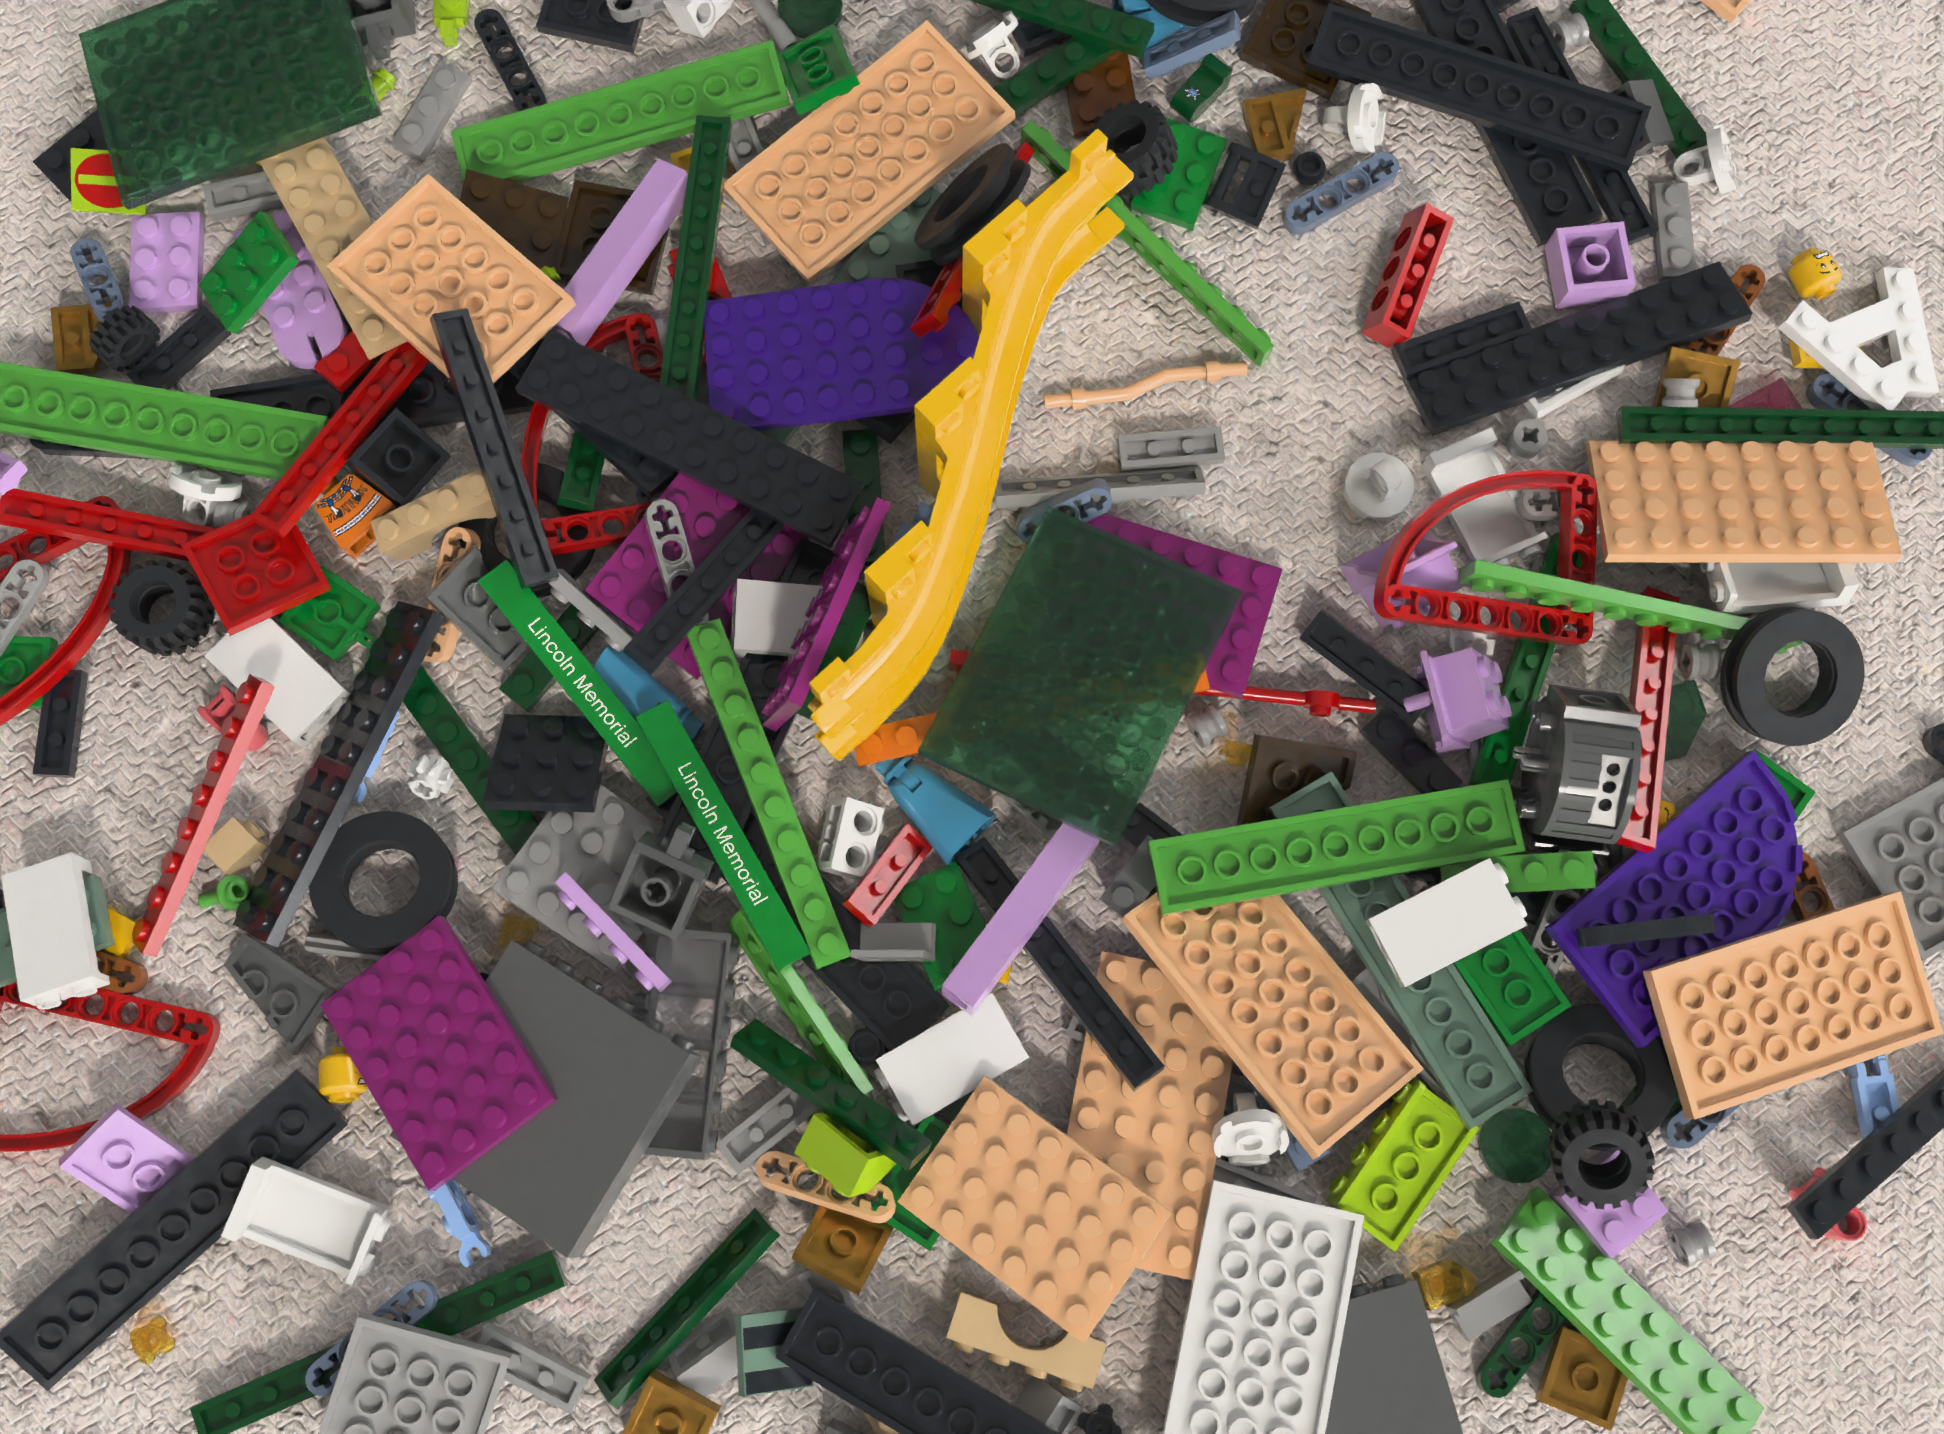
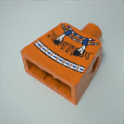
M352 473L345 476L341 481L334 476L321 492L324 496L314 505L339 546L353 559H356L376 541L370 522L397 509L389 499Z

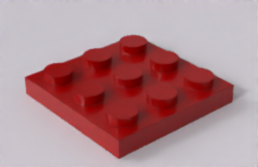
M251 514L181 544L230 636L332 590L296 524L284 538H281L256 524L251 518Z

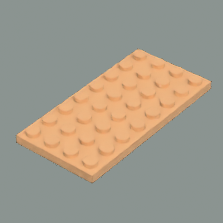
M928 20L857 76L860 85L854 87L845 95L836 96L823 103L821 107L802 119L724 183L723 191L809 285L1015 119V111Z
M1589 440L1587 444L1586 454L1590 476L1597 483V519L1605 562L1896 563L1902 555L1873 442L1829 443L1827 441H1818L1816 443H1793L1791 441H1783L1781 443H1757L1755 441H1748L1745 443H1722L1713 441L1710 443H1686L1677 441L1675 443L1652 444L1643 441L1638 444H1619V440Z
M1893 891L1643 971L1686 1119L1695 1120L1943 1034L1901 891Z
M1156 892L1124 915L1121 920L1273 1111L1283 1119L1286 1127L1313 1160L1424 1069L1280 895L1161 916Z
M1102 951L1096 979L1165 1067L1163 1071L1133 1092L1086 1031L1066 1135L1173 1212L1136 1269L1192 1281L1217 1157L1211 1133L1214 1126L1224 1116L1233 1060L1153 961Z

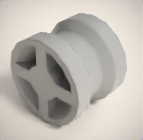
M1580 13L1569 15L1565 21L1558 19L1549 24V29L1562 53L1568 52L1572 46L1581 47L1587 44L1589 40V28L1585 18Z
M1663 378L1666 396L1662 399L1661 406L1698 407L1695 391L1700 386V379Z
M1524 419L1507 436L1506 449L1515 459L1521 461L1530 460L1546 444L1548 438L1547 430L1537 420Z
M235 500L218 501L213 515L214 527H222L253 513L256 509L255 504L247 501L237 503Z
M1685 644L1680 654V671L1684 679H1695L1697 676H1703L1705 679H1716L1721 669V653L1716 644H1706L1703 648H1698L1694 644Z
M1213 704L1205 706L1203 712L1198 715L1191 714L1186 717V723L1191 734L1202 748L1209 746L1212 739L1216 737L1223 738L1229 734L1223 716Z
M1699 1220L1690 1222L1688 1228L1684 1230L1676 1228L1668 1232L1671 1248L1677 1259L1685 1267L1694 1265L1698 1258L1709 1259L1716 1255L1714 1241L1707 1228Z

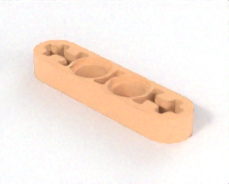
M454 527L445 534L432 587L456 563L452 562L453 557L460 559L472 545H477L480 551L481 542L475 531ZM458 539L467 542L466 548L457 546ZM428 602L426 608L438 613V610ZM450 621L442 622L440 628H446L445 633L438 631L433 640L438 645H441L440 651L437 652L430 646L424 658L425 661L445 662L452 657L459 630Z
M769 1151L760 1156L757 1161V1176L762 1185L770 1190L873 1223L886 1222L895 1213L896 1203L893 1193L889 1187L878 1183L871 1191L864 1193L865 1199L877 1201L879 1196H883L886 1207L879 1206L877 1211H873L869 1201L860 1199L861 1194L850 1197L845 1201L834 1199L832 1183L821 1174L808 1169L805 1161L801 1158L779 1151ZM778 1163L782 1172L791 1175L790 1184H787L789 1181L785 1174L775 1172L772 1177H769L766 1168H773ZM809 1172L816 1174L819 1179L814 1188L803 1190L798 1186V1181L802 1175Z

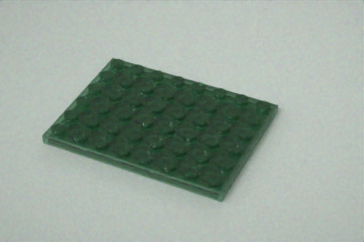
M167 0L79 34L121 204L128 210L382 115L349 0Z
M1048 506L918 749V754L1116 848L1242 597V590Z

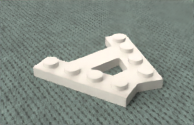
M1881 268L1875 273L1880 302L1830 323L1804 300L1795 306L1779 325L1778 329L1872 410H1894L1903 397L1931 398L1939 392L1913 268ZM1887 335L1893 364L1881 368L1858 347Z

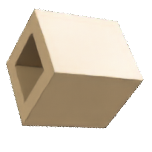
M232 817L207 841L203 851L224 873L241 875L270 846L262 839L265 832L251 819L244 822Z

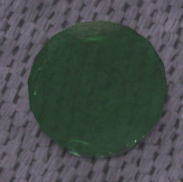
M778 0L779 17L785 21L792 33L799 38L805 39L833 23L837 27L842 19V0Z
M1520 1108L1503 1109L1488 1118L1481 1126L1478 1137L1479 1156L1486 1169L1498 1179L1510 1183H1530L1543 1176L1552 1164L1548 1146V1136H1552L1549 1127L1534 1112Z

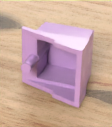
M1427 531L1413 549L1405 565L1400 584L1447 592H1455L1463 588L1462 583L1458 582L1457 571L1448 554L1449 551L1458 547L1456 542L1431 537ZM1395 537L1339 566L1353 594H1361L1381 629L1392 624L1394 629H1397L1409 623L1381 617L1376 612L1373 603L1376 578L1381 562ZM1391 596L1388 597V602L1394 604V607L1405 605L1406 600L1397 601L1391 599ZM1421 596L1418 600V609L1422 615L1429 613L1430 605L1428 600Z
M1472 648L1434 658L1427 654V650L1420 651L1421 666L1416 667L1418 682L1430 691L1404 698V706L1407 712L1427 707L1425 710L1438 757L1472 748L1471 741L1510 728L1507 717L1512 715L1511 708L1506 696H1501L1498 683L1502 682V674L1496 661L1492 662L1490 658Z

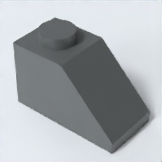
M1150 835L1146 836L1099 898V900L1122 917L1144 902L1155 887L1147 845L1148 841L1155 839Z

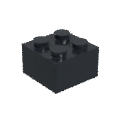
M395 408L348 459L345 465L399 508L413 500L449 460L451 455L400 410Z

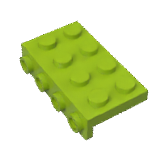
M1411 1079L1393 1094L1392 1099L1394 1102L1386 1113L1382 1112L1374 1120L1371 1126L1373 1132L1365 1144L1361 1143L1354 1149L1350 1156L1351 1164L1343 1175L1339 1174L1332 1181L1328 1189L1330 1194L1325 1200L1336 1209L1364 1215L1362 1229L1394 1252L1397 1251L1480 1129L1478 1126L1466 1129L1455 1109L1428 1090L1424 1083L1416 1079Z

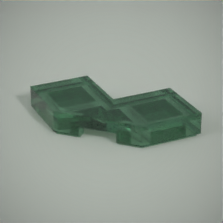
M1695 680L1671 686L1664 763L1686 756L1707 714Z

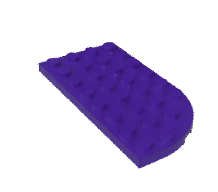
M899 278L868 279L707 301L704 323L709 407L757 431L915 412L914 405L969 357L974 358L979 335L968 316L955 304L949 309L947 314L950 318L942 329L938 332L931 330L919 338L910 329V326L928 296L931 287Z
M1755 750L1745 752L1657 830L1656 849L1650 853L1634 849L1596 883V888L1587 890L1545 927L1548 934L1636 1048H1644L1660 1034L1643 971L1773 930L1786 915L1795 898L1792 892L1797 874L1802 873L1803 847L1798 845L1793 822L1797 821V816L1785 790ZM1712 913L1714 915L1716 932L1583 948L1578 947L1576 929Z

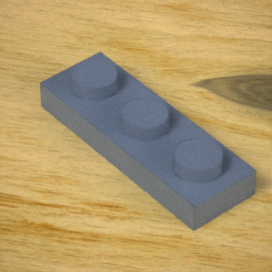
M1233 10L1144 51L1143 70L1148 79L1151 80L1158 76L1168 75L1180 66L1189 62L1195 63L1205 55L1219 49H1227L1235 42L1241 40L1240 19L1236 11Z

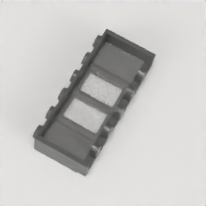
M643 925L642 933L647 935L645 954L672 982L662 992L655 986L648 990L641 983L640 992L636 993L634 997V1008L637 1009V1015L642 1019L645 1014L657 1019L665 1025L662 1029L664 1033L672 1038L675 1033L687 1038L695 1044L692 1050L702 1056L644 1154L709 1160L710 1153L716 1152V1143L718 1142V1130H713L715 1114L720 1115L723 1093L717 1092L719 1077H724L726 1073L727 1054H722L723 1039L729 1040L731 1032V1017H726L727 1003L733 1002L735 997L736 980H731L732 965H738L740 943H735L736 938L730 933L684 929L678 938L674 940Z

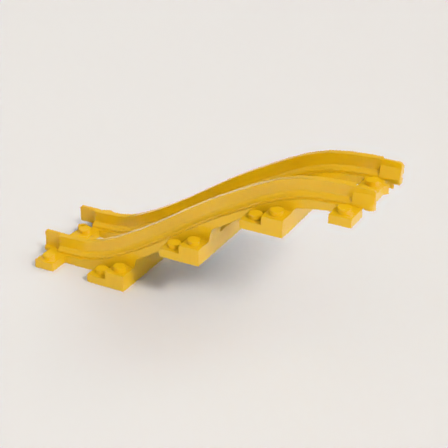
M1098 128L1071 151L1069 170L1033 202L1025 207L1016 199L963 245L962 310L968 316L979 335L974 358L969 357L914 405L919 482L936 499L929 526L922 520L918 522L864 571L874 630L858 651L847 661L843 662L837 657L809 683L811 691L815 696L808 705V708L813 712L810 718L820 728L814 737L838 761L847 756L863 740H866L907 699L924 678L940 651L959 608L985 531L1018 397L1036 340L1047 313L1066 282L1124 229V222L1108 207L1093 218L1098 210L1131 182L1134 177V173L1116 157V154L1111 149L1106 151L1108 138Z

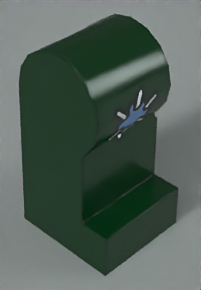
M1213 54L1206 55L1201 61L1200 67L1175 93L1170 102V108L1190 123H1193L1228 88L1232 69Z

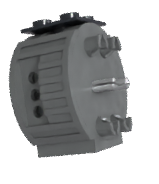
M1549 684L1547 696H1544L1541 702L1530 700L1528 703L1527 713H1531V719L1533 720L1528 733L1526 747L1515 746L1513 751L1524 753H1513L1515 759H1522L1520 763L1522 770L1521 787L1510 786L1514 804L1516 805L1517 816L1520 818V822L1534 845L1542 851L1554 853L1559 852V849L1570 851L1593 850V857L1596 854L1609 856L1610 852L1604 843L1615 844L1620 839L1628 824L1636 798L1641 766V732L1639 731L1642 715L1621 693Z

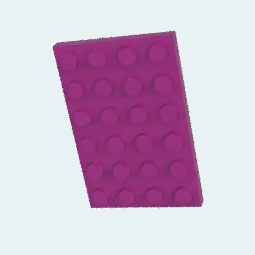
M679 473L657 499L671 501L676 506L695 570L751 510ZM657 507V513L652 516L654 521H660L662 524L663 532L656 533L658 540L669 534H677L675 528L668 531L666 520L671 517L670 512H663L661 507ZM644 517L583 590L636 633L642 629L667 601ZM785 526L738 579L775 582L788 566L801 537L807 540L809 537ZM667 541L662 546V554L665 559L676 561L681 556V548L676 542ZM676 576L673 579L672 589L674 592L685 582L687 577ZM735 583L708 612L709 622L720 618L728 641L731 638L733 587ZM685 637L668 658L695 680H698L701 674L688 640Z
M877 497L870 507L864 505L859 515L854 517L851 525L847 526L844 534L840 535L833 549V553L837 557L834 556L830 565L826 566L819 581V585L823 586V588L819 589L816 597L813 596L804 616L808 617L809 620L805 621L801 629H798L790 646L795 652L790 654L787 661H784L777 675L776 681L781 682V684L775 688L773 694H769L761 713L767 716L763 726L777 731L802 707L810 689L809 683L816 676L891 503Z
M1104 513L1075 527L1041 623L1039 635L1139 667L1202 653L1210 688L1242 699L1283 569Z
M437 916L418 933L402 942L320 1004L428 1191H436L558 1100L445 917Z

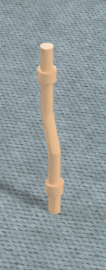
M1219 360L1206 361L1204 365L1162 369L1123 388L1085 391V388L1071 389V393L1044 395V407L1047 409L1072 406V409H1083L1089 404L1129 401L1166 382L1205 379L1206 382L1220 381L1221 377L1247 375V362L1220 364Z

